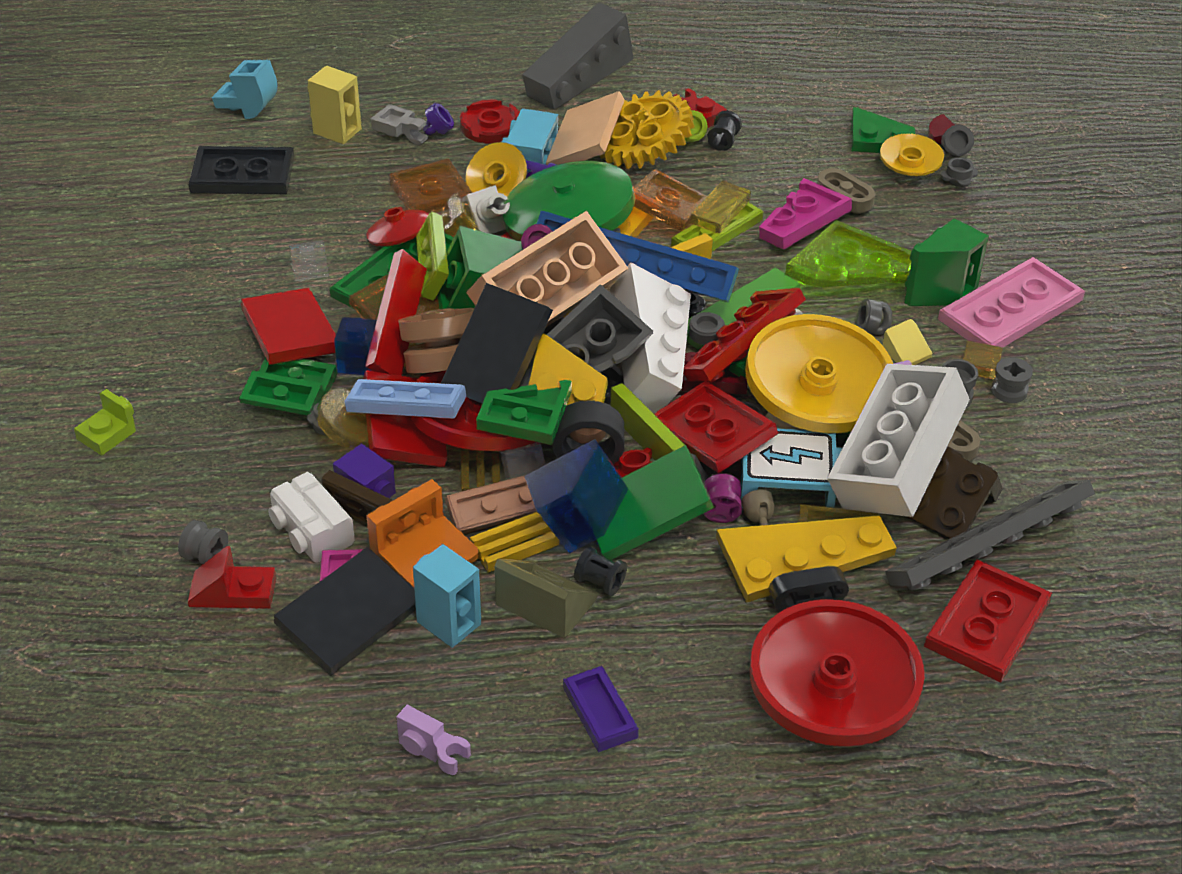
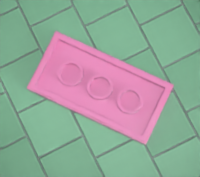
M1032 257L940 309L938 320L990 356L1081 302L1085 291Z

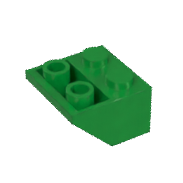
M954 218L943 227H938L925 241L917 243L910 254V261L912 262L910 273L905 282L907 290L904 303L909 306H948L976 290L980 281L989 235Z

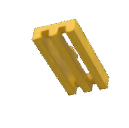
M540 510L471 536L470 541L478 548L479 560L489 573L495 570L497 559L522 560L558 546L559 534L556 530L552 531L551 523L549 520L545 521V515Z

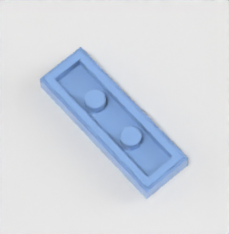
M358 379L345 399V406L347 412L455 418L466 398V391L464 385Z

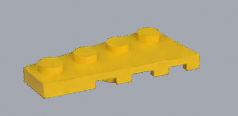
M880 516L717 529L716 539L746 603L770 596L769 585L774 578L781 574L825 566H835L840 568L842 572H846L893 557L897 549Z

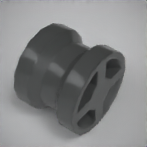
M1019 358L1001 359L995 369L996 377L991 387L992 394L997 399L1007 403L1023 401L1027 397L1029 390L1028 383L1031 381L1032 367L1026 361Z
M193 520L188 523L180 536L178 543L179 555L188 560L199 559V562L203 565L228 546V533L220 528L214 527L209 529L205 522Z

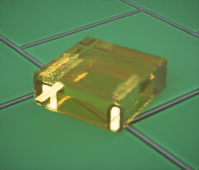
M967 340L963 360L969 361L977 368L978 376L994 379L996 377L995 369L997 363L1001 360L1003 347Z

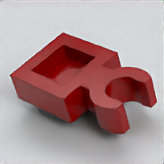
M689 88L685 89V98L681 97L682 101H687L691 110L698 111L704 115L708 125L707 128L714 125V119L718 113L727 110L707 96L702 98L696 97V92Z

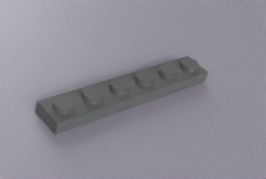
M1091 481L1063 482L966 532L886 570L885 573L890 586H907L910 591L923 588L932 582L930 577L938 573L940 575L952 573L962 568L961 562L969 557L970 559L984 557L993 552V545L999 542L1005 544L1016 541L1024 536L1023 530L1029 527L1034 529L1048 525L1053 522V515L1057 513L1065 514L1081 508V501L1095 494Z

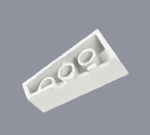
M630 262L627 266L629 269L615 281L609 292L653 330V334L628 359L621 363L624 385L652 413H656L667 406L682 389L691 294L682 287L671 284Z

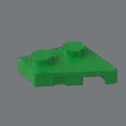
M853 107L851 117L853 152L880 153L882 144L888 138L899 134H915V127Z
M561 380L559 381L558 388L537 390L536 384L521 386L514 390L499 389L488 391L476 419L477 430L552 445L572 392V381Z

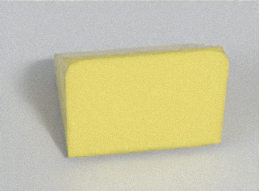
M912 319L888 328L884 333L883 347L896 363L909 360L912 365H916L932 358V351L917 324Z

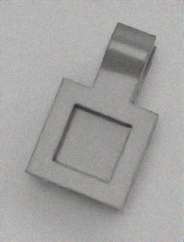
M389 104L371 118L372 129L385 133L388 136L398 137L404 133L416 145H421L428 139V135L419 132L427 125L426 121L421 118H415L413 111Z

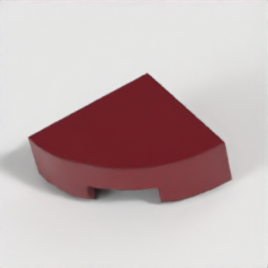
M944 114L936 116L930 122L928 138L941 144L944 132L955 124Z

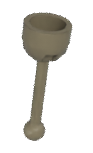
M763 489L747 493L741 500L744 514L751 522H759L760 526L768 525L767 521L774 514V502L771 493Z

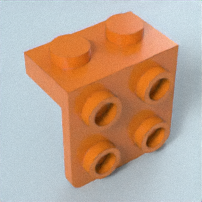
M433 479L409 490L406 494L384 506L378 507L375 511L366 515L370 549L413 588V566L416 565L421 557L430 554L442 544L470 563L479 558L478 548L443 515L442 487Z

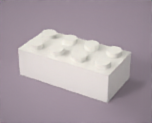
M886 364L827 477L843 509L908 517L914 516L970 400L957 368Z

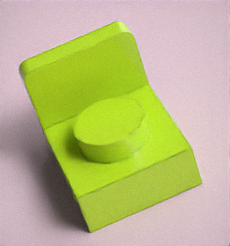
M107 389L100 393L103 409L74 428L76 439L101 456L136 432L133 419L134 409L125 397H118Z

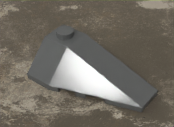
M600 284L547 335L595 370L601 372L628 359L653 334V330ZM537 347L519 387L529 385Z

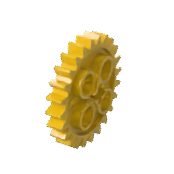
M657 90L653 96H650L648 91H645L641 98L634 94L632 101L624 100L605 154L599 155L600 158H605L606 163L609 164L614 162V165L617 167L624 163L626 169H630L634 163H637L640 169L643 167L644 162L647 161L651 165H655L656 158H661L664 161L667 160L666 153L676 154V146H685L684 138L692 136L690 129L694 128V118L687 101H682L679 94L673 97L670 91L662 96L660 90Z

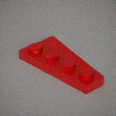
M789 288L756 291L750 297L752 305L748 308L747 306L740 307L734 314L737 321L722 326L716 332L719 340L705 344L684 366L683 373L687 380L708 381L711 383L722 377L725 373L724 369L729 364L741 360L748 354V348H750L753 339L764 327L776 320L796 314L795 309L806 300L801 289Z

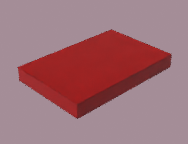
M310 288L241 299L242 311L269 364L340 352L339 339Z
M366 370L363 379L384 381L415 382L418 379ZM366 413L369 449L383 459L436 467L445 466L447 461L446 444L427 436L419 430L412 422L410 416Z
M704 381L654 413L687 446L691 454L696 455L699 461L717 473H720L778 434L776 423L708 381Z
M976 560L926 636L924 647L1001 683L1048 606L1052 592L980 560Z

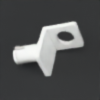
M496 185L467 194L456 201L457 206L468 203L478 231L494 234L506 229L502 215L509 210L510 202L503 203L508 198L504 194L498 193Z

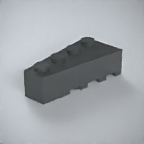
M598 2L522 74L527 96L555 110L633 60L627 15Z

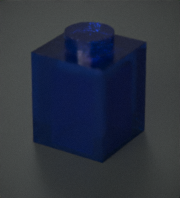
M342 317L334 339L338 373L364 375L366 370L371 371L365 365L377 320Z

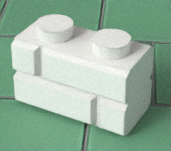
M306 472L292 479L291 483L287 481L271 490L272 507L268 509L271 521L278 530L282 528L287 530L290 542L298 553L305 551L313 562L318 563L322 559V550H344L353 545L355 538L352 518L311 473Z

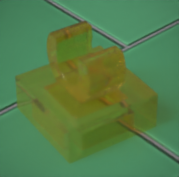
M458 193L446 199L450 211L440 214L443 217L444 233L455 237L460 226L477 230L472 214Z

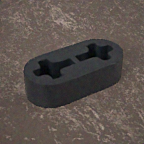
M825 566L781 574L770 583L769 592L775 607L779 611H783L791 606L808 601L825 599L843 600L849 592V586L840 568Z

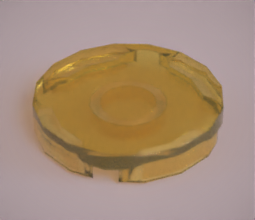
M338 388L328 391L317 406L319 413L317 421L321 429L331 440L342 447L349 448L350 445L357 447L362 443L369 448L366 413L347 412L345 399L352 389Z

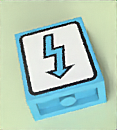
M777 428L778 434L741 458V500L747 493L758 490V487L825 491L826 513H834L837 497L827 477L843 449L836 447V433H818L808 430Z

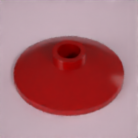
M402 207L391 208L384 213L383 218L379 219L368 229L366 233L368 242L375 246H392L414 239L429 213L423 210H403Z

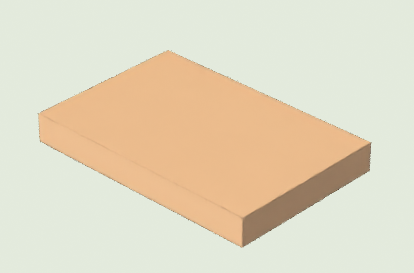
M618 91L567 110L546 160V165L549 163L559 165L568 162L585 161L605 154L625 100L621 92Z

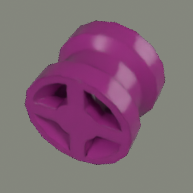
M716 474L707 478L704 485L714 508L705 512V517L716 523H728L737 519L742 513V501L740 499L742 487L740 481L729 474Z

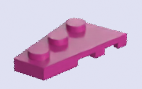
M803 178L799 183V190L791 192L786 197V204L783 207L776 208L759 226L760 239L778 248L785 249L802 238L851 211L852 198Z

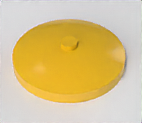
M801 314L776 320L764 327L755 336L748 351L745 372L748 386L754 397L768 412L778 419L797 428L812 432L844 433L852 431L886 364H893V361L883 345L857 325L831 316Z

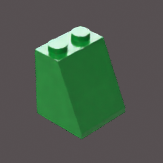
M460 226L447 251L449 275L437 294L439 309L475 308L476 305L466 292L483 274L522 251L521 242Z

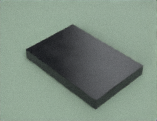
M198 146L189 180L190 193L287 194L295 157L294 148Z
M486 283L441 384L464 385L466 397L483 404L488 391L518 389L553 310L548 306Z
M366 547L274 615V624L331 676L416 611L415 590L373 551Z

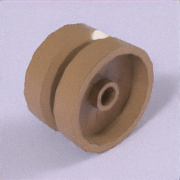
M475 308L439 309L398 320L400 335L403 341L408 343H424L412 346L403 353L407 373H429L447 370L461 340L459 337H462Z

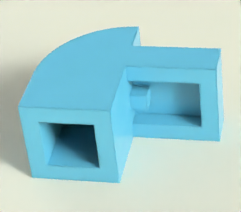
M244 60L229 75L231 82H226L212 97L215 108H229L232 111L242 109L245 119L257 116L274 98L277 92V79L270 60Z

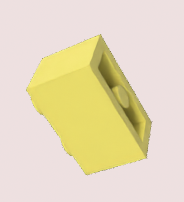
M325 66L307 80L313 133L345 144L362 129L357 76Z

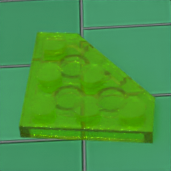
M835 220L786 264L785 275L814 288L905 283L910 273L912 262L910 261L911 250Z

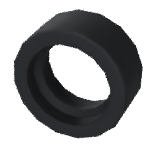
M595 400L578 401L567 405L553 441V452L557 459L564 465L594 458L598 471L609 468L619 461L625 451L624 420L620 413L610 405ZM582 428H595L610 435L608 439L597 444L577 443L567 436L571 432Z

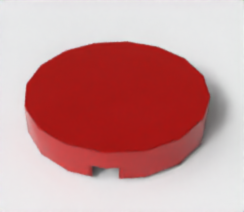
M499 100L474 102L467 106L466 112L462 111L460 114L461 132L467 138L479 143L492 144L502 142L504 137L508 138L511 122L517 119L520 111L514 105L509 104V107L502 105V101Z

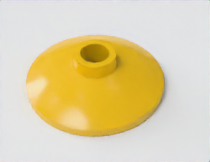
M899 134L884 141L880 149V157L889 169L908 176H924L937 171L942 166L944 152L938 143L928 137L918 134Z
M497 142L483 147L472 157L467 167L466 184L470 193L496 185L498 193L508 196L519 183L525 180L527 174L526 160L520 150L509 143ZM501 174H504L501 179L497 180Z

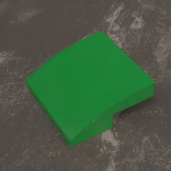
M265 357L259 371L252 370L239 397L240 403L310 415L314 410V406L324 401L338 375L336 365L307 359L269 364Z

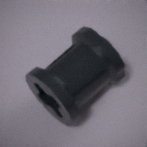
M727 110L718 113L714 119V126L707 133L708 144L718 151L729 150L735 142L734 136L741 129L742 122L740 117L736 113Z
M589 547L582 552L577 561L574 578L579 582L586 580L604 588L605 594L613 596L620 589L625 579L627 564L621 560L613 562L598 555L596 549Z

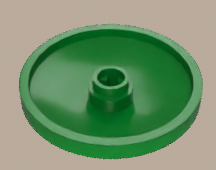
M599 161L568 162L539 171L519 183L507 196L508 200L504 201V204L510 202V207L502 216L508 234L514 240L520 242L524 231L528 227L537 224L541 210L569 219H574L587 211L598 227L613 231L630 215L635 204V194L628 174L615 165Z

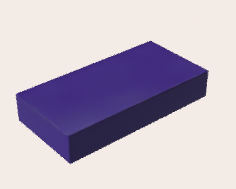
M603 666L563 679V689L598 752L638 738L639 729Z

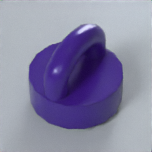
M433 103L425 110L427 125L423 127V131L426 135H431L436 131L446 134L454 127L452 116L441 104Z

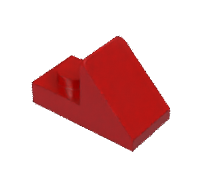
M227 546L194 571L188 606L271 609L276 583L275 567L234 566L231 547Z

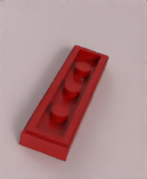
M403 249L395 252L393 255L365 365L371 371L400 376L402 375L405 363L403 353L408 349L409 343L401 339L398 320L416 315L427 268Z

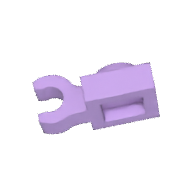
M406 705L397 715L399 743L413 755H422L433 762L438 760V765L443 772L450 775H455L458 772L457 760L449 757L450 755L460 754L467 759L471 756L470 743L462 737L452 736L444 732V724L409 705Z

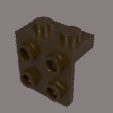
M947 446L914 516L905 517L948 539L966 532L972 526L987 498L996 502L1003 488L998 473L983 463L978 462L974 464L964 459L962 454Z

